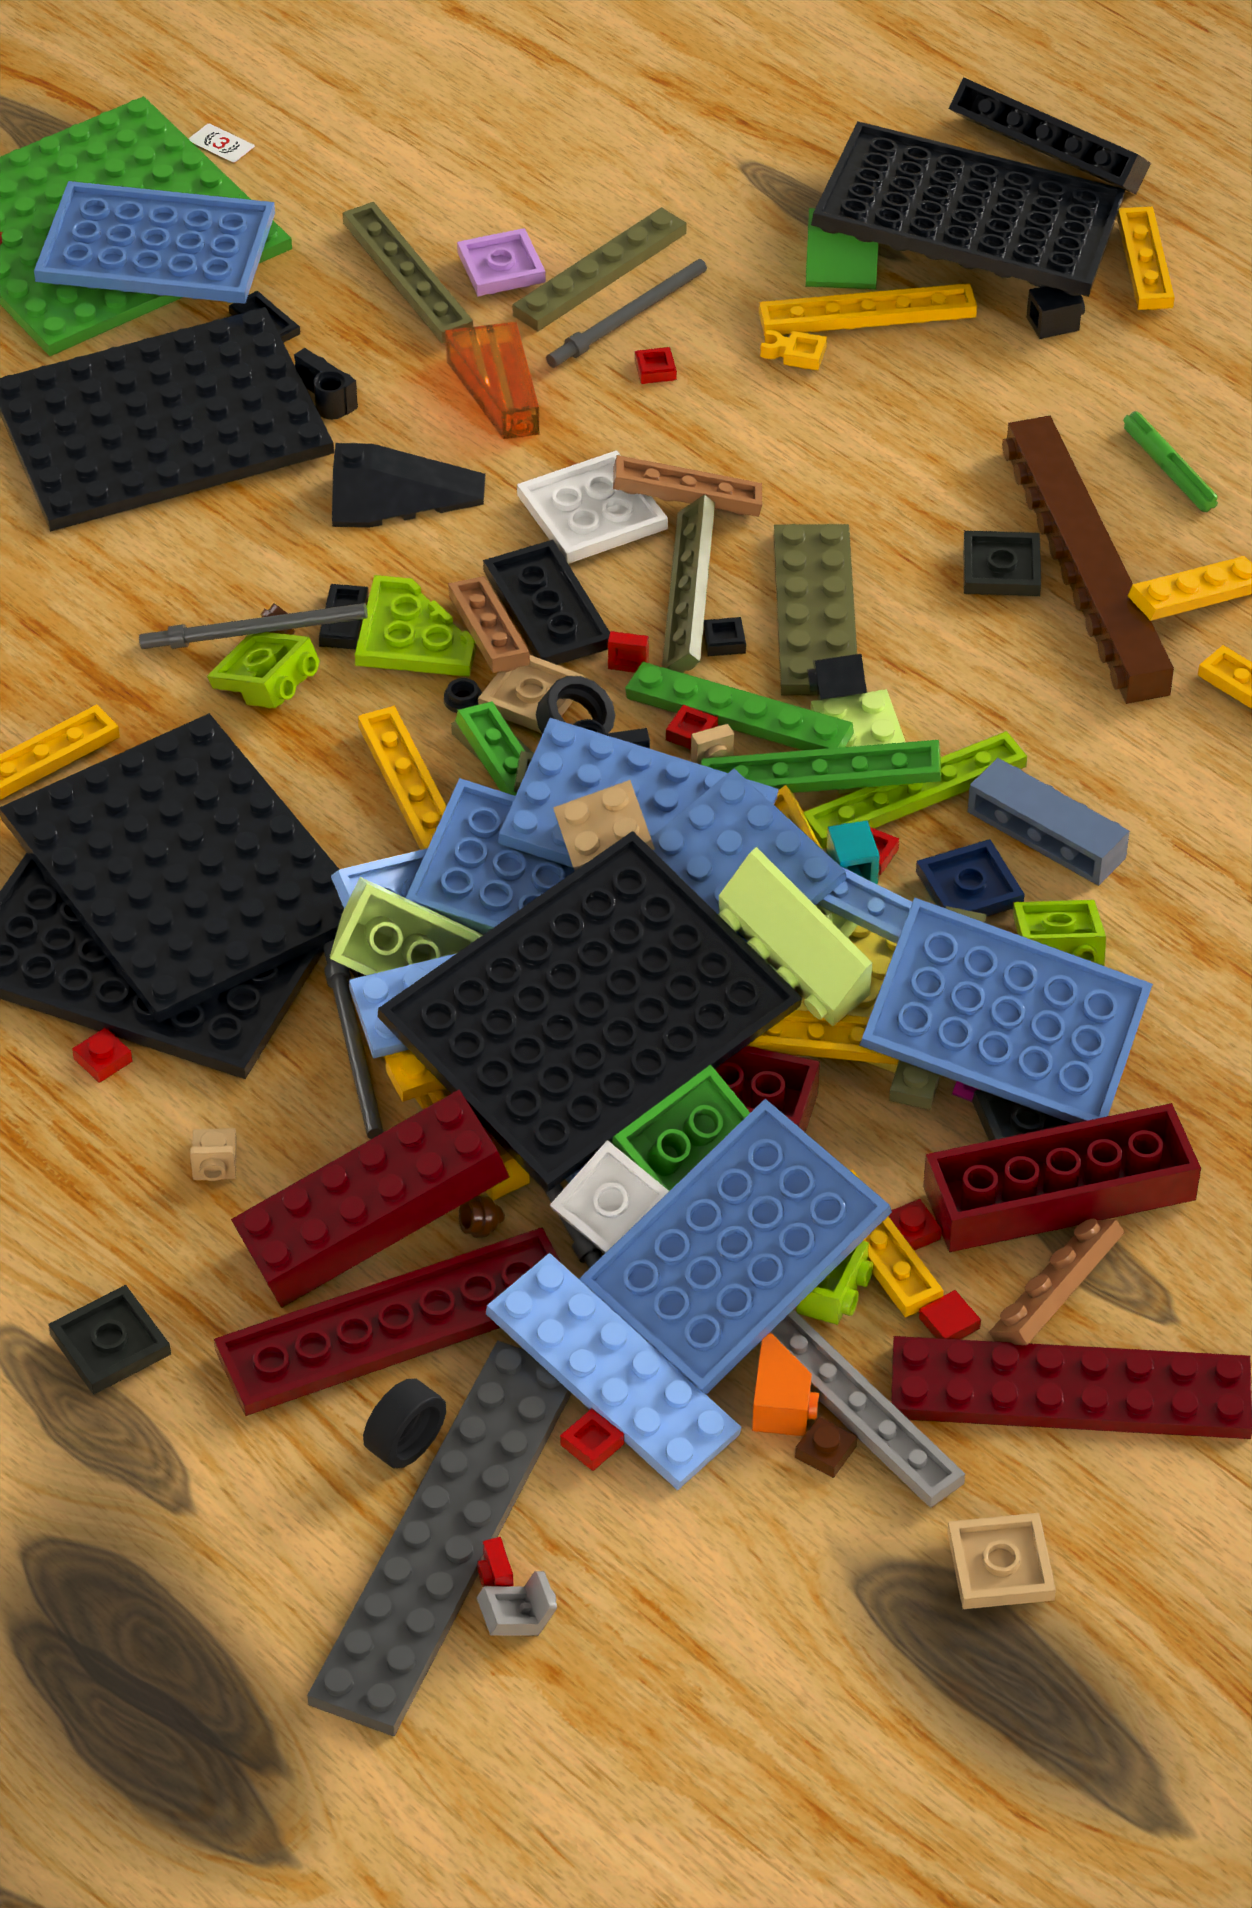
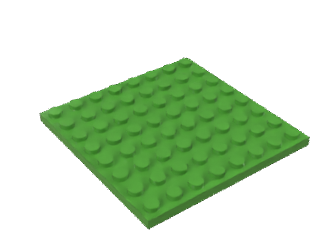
M144 96L110 111L103 112L84 122L72 125L65 130L44 137L20 149H15L0 157V232H3L1 235L2 244L0 245V305L49 356H52L183 298L35 282L34 269L68 181L251 199ZM272 221L259 263L292 249L291 237L274 221Z

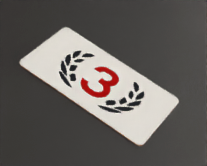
M206 124L189 138L193 144L232 163L238 161L255 147V145L212 124Z

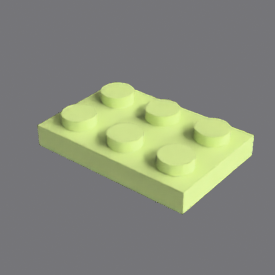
M887 689L811 701L812 711L853 722L854 734L846 747L906 742ZM863 788L837 790L839 795L853 793Z

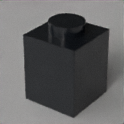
M1049 286L1029 289L1026 318L1039 339L1080 330L1081 315L1085 313V304L1081 295L1072 296L1061 289Z
M860 653L813 660L814 669H807L810 693L817 692L818 699L820 700L867 693L862 654Z

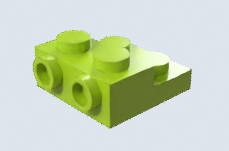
M272 632L247 635L207 675L212 689L241 692L246 705L276 708L285 700H289L294 696L296 686L317 672L320 660L310 637Z
M1095 900L1013 902V919L1018 935L1105 966L1106 935Z
M862 1241L797 1305L796 1312L800 1315L836 1325L839 1324L843 1314L852 1316L859 1296V1292L856 1289L858 1285L867 1287L873 1273V1262L868 1261L869 1242Z

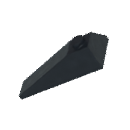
M335 443L332 527L370 528L382 525V519L402 516L405 521L415 519L417 512L434 509L439 513L484 504L485 473L376 444Z

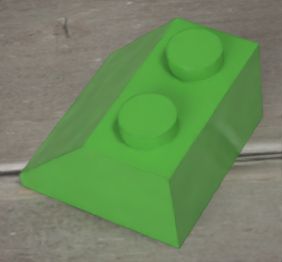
M809 208L805 287L876 289L878 242H862L854 236L843 233H827L819 227L811 226L815 208Z

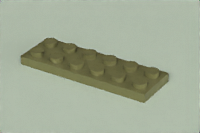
M849 524L774 525L781 695H818L817 692L810 693L807 669H814L813 660L857 654Z

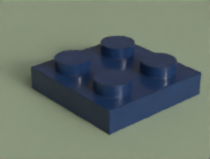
M991 839L921 859L916 863V873L937 906L943 908L949 906L986 914L987 917L1013 909V902H1024L1025 894Z

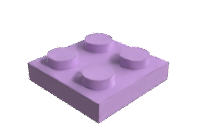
M525 228L457 242V253L477 296L495 294L546 282L545 269Z

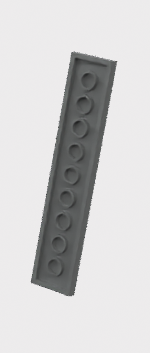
M497 1340L307 1695L309 1706L385 1734L396 1735L478 1576L477 1561L483 1560V1541L498 1537L572 1394L524 1349Z

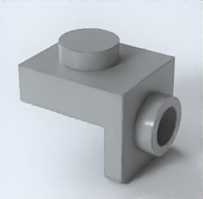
M535 1571L524 1587L484 1586L476 1597L490 1636H539L557 1609L556 1595L551 1589L544 1571Z

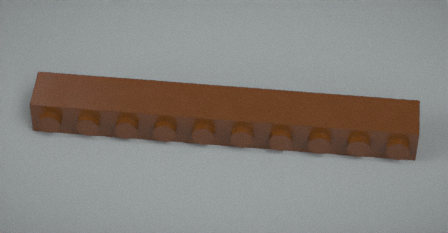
M1051 415L1008 423L1007 438L1002 441L1004 457L1006 461H1011L1014 467L1016 483L1022 485L1025 490L1028 508L1030 510L1034 509L1037 515L1040 533L1042 535L1046 534L1049 540L1050 554L1054 560L1058 559L1063 582L1065 585H1070L1073 591L1075 607L1078 611L1082 610L1085 616V624L1089 636H1094L1096 639L1100 660L1102 663H1107L1110 669V677L1114 689L1120 690L1126 704L1170 696L1174 667L1152 622L1128 597L1133 583Z

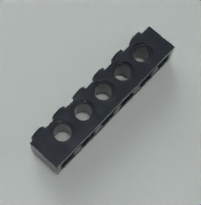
M964 77L948 108L964 119L1112 185L1126 189V191L1135 195L1151 165L1149 161L1139 154Z

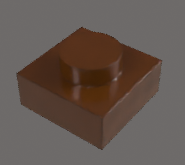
M818 1417L795 1447V1458L834 1478L857 1447L858 1436Z

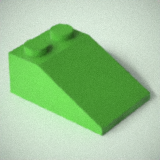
M709 1065L613 1137L612 1144L670 1191L750 1112L712 1065Z

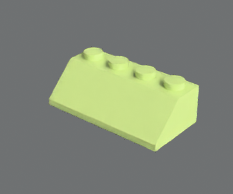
M757 847L754 848L719 894L718 915L735 932L738 931L748 941L747 944L764 960H767L776 969V972L805 998V1006L814 1017L819 1020L824 1018L833 1027L870 996L873 963Z
M360 877L342 913L329 958L364 975H370L458 953L484 934Z

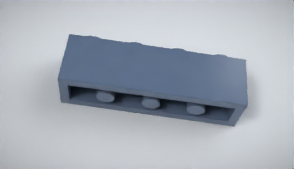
M997 758L970 784L968 813L1098 886L1126 859L1129 830L1122 827L1119 823L1111 821L1091 810L1083 803H1079L1062 794L1052 786L1044 784L1026 774L1018 767Z

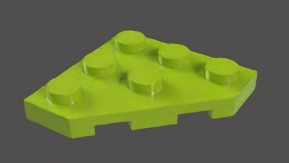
M374 575L367 603L368 617L363 619L355 651V666L470 677L476 651V642L467 630L462 632L453 623V617L435 600L430 601L421 593V587L412 578Z

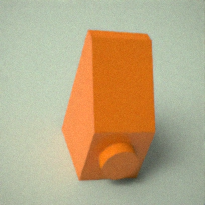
M772 1333L764 1337L761 1342L753 1404L752 1431L804 1437L807 1432L808 1419H817L819 1393L811 1392L812 1374Z

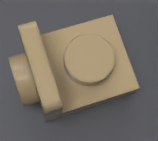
M236 1128L193 1130V1141L190 1148L193 1180L217 1181L220 1179H236Z

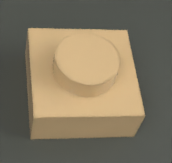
M729 724L691 735V762L701 765L703 758L734 756V733Z

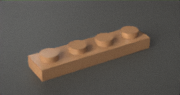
M616 455L613 466V489L622 490L628 494H642L658 497L664 501H679L689 504L706 495L715 502V509L731 511L737 515L756 517L760 515L762 508V483Z
M482 576L448 583L449 597L492 672H509L517 667L530 665L529 650L486 577Z
M1088 1219L1079 1224L1074 1230V1236L1068 1243L1052 1254L1049 1259L1050 1263L1046 1268L1026 1284L1024 1293L1017 1301L1001 1312V1319L989 1331L993 1340L996 1342H1011L1014 1345H1028L1125 1233L1117 1219Z

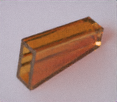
M517 322L445 330L447 363L501 437L508 439L540 435L539 405Z

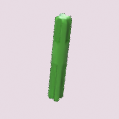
M1134 411L1124 417V429L1202 512H1208L1211 508L1217 506V494L1141 413Z

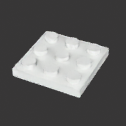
M617 450L517 484V496L548 539L554 540L568 564L668 529V517L652 496L628 494L622 490L613 489V466L616 455H620Z

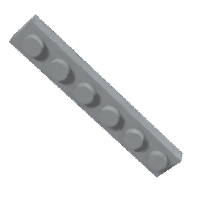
M792 1310L770 1332L812 1374L811 1392L819 1393V1401L854 1435L858 1436L857 1438L930 1508L964 1485L965 1473L796 1311Z

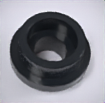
M469 678L455 679L449 683L444 692V704L450 711L457 713L460 709L478 705V698L482 691L477 683Z

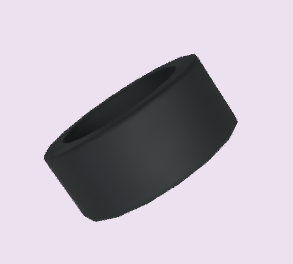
M566 676L557 680L538 702L536 719L542 734L549 718L565 722L558 712V699H571L580 703L587 709L592 719L604 727L605 733H609L614 726L616 715L613 702L608 694L597 683L582 676Z
M406 1379L396 1384L381 1398L368 1418L363 1433L364 1446L393 1469L406 1467L416 1461L438 1435L446 1415L445 1400L418 1379Z

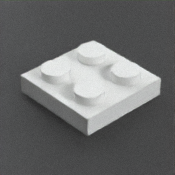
M607 1140L554 1199L550 1207L603 1253H606L669 1190Z

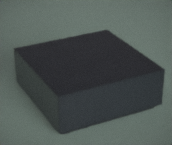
M741 617L704 620L703 634L708 656L746 653V640Z

